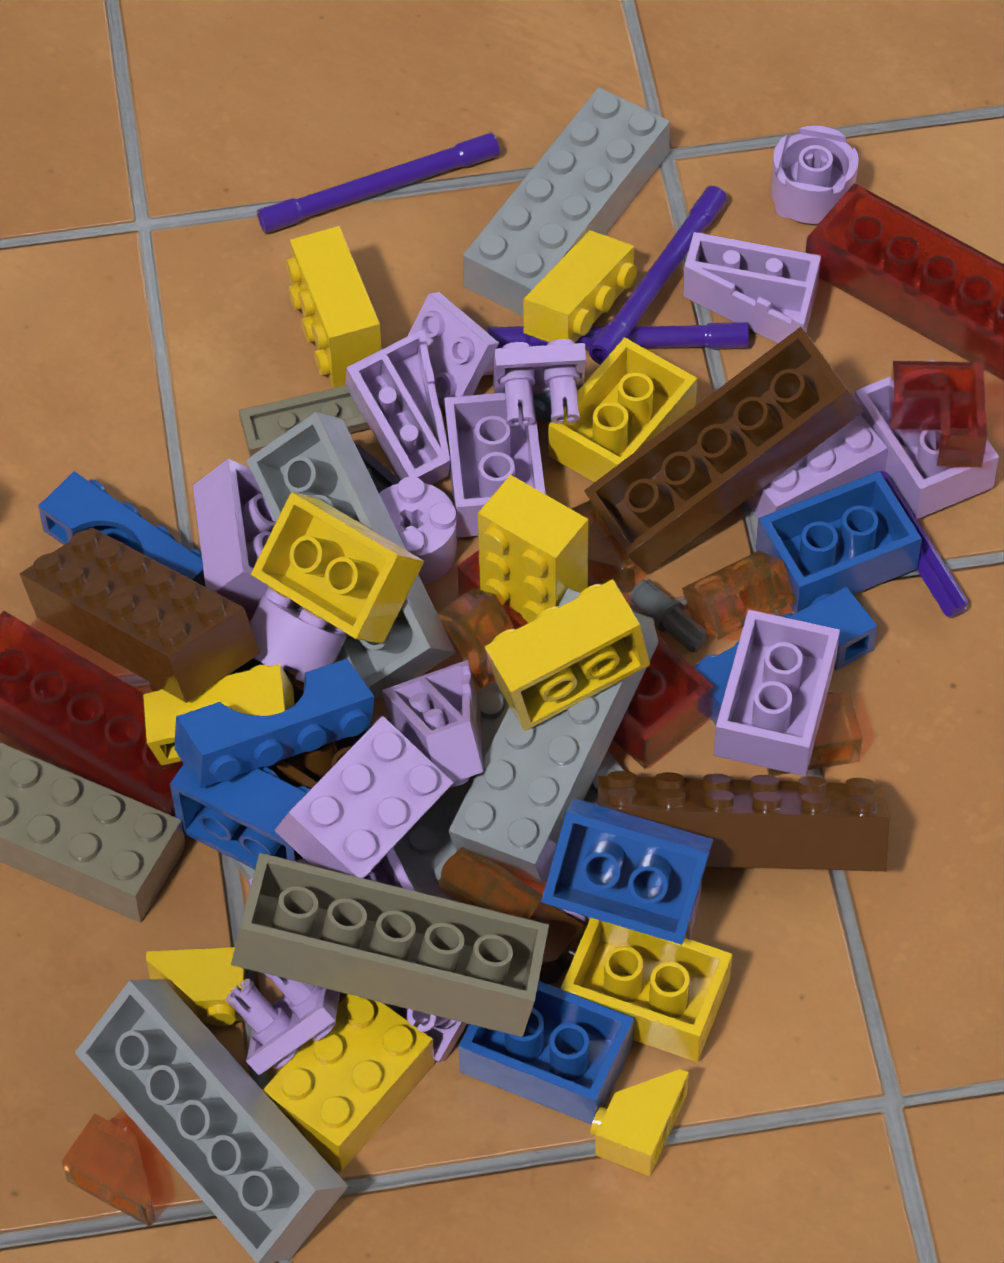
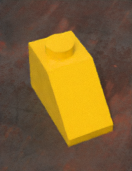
M235 947L146 951V962L150 980L164 979L202 1023H209L214 1026H228L235 1021H245L234 1007L226 1002L229 992L237 985L243 989L241 982L247 979V969L231 965Z
M678 1069L615 1092L608 1108L600 1107L590 1129V1134L595 1136V1155L650 1177L687 1095L689 1072Z

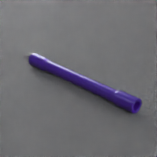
M490 132L460 142L452 148L304 197L291 198L257 209L258 221L262 231L266 234L299 223L305 218L458 167H468L500 156L499 145L495 135Z
M708 186L690 209L684 223L613 320L606 324L589 348V355L596 363L601 365L624 337L629 338L632 329L689 252L693 233H702L727 203V195L721 188Z
M748 322L708 323L707 325L635 326L630 332L628 339L643 348H748ZM523 326L488 327V334L499 342L496 349L503 348L504 345L513 342H524L529 344V346H546L549 343L525 334ZM591 327L589 332L585 336H581L574 344L585 343V349H589L604 327Z

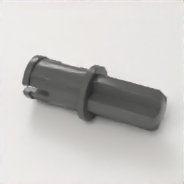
M644 579L634 587L630 594V601L648 614L650 618H653L655 627L659 631H667L690 652H697L707 643L708 635L706 630L684 611L682 602L679 600L673 601L650 579H647V581Z

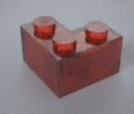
M893 361L889 386L890 429L935 430L937 467H982L987 441L984 362Z

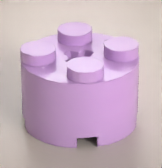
M806 126L799 128L798 134L789 138L785 135L779 140L773 154L771 196L778 215L802 223H821L825 226L835 225L841 220V216L848 211L853 203L858 170V153L855 147L852 149L846 142V137L842 133L825 126Z
M405 477L398 484L381 491L379 495L406 550L424 561L418 575L423 584H429L444 576L455 562L457 551L456 510L449 497L440 489L423 483L417 477Z
M268 587L266 593H264L250 621V626L260 654L254 658L265 665L280 664L282 668L297 673L295 679L302 682L305 680V672L334 663L348 636L347 633L271 587Z

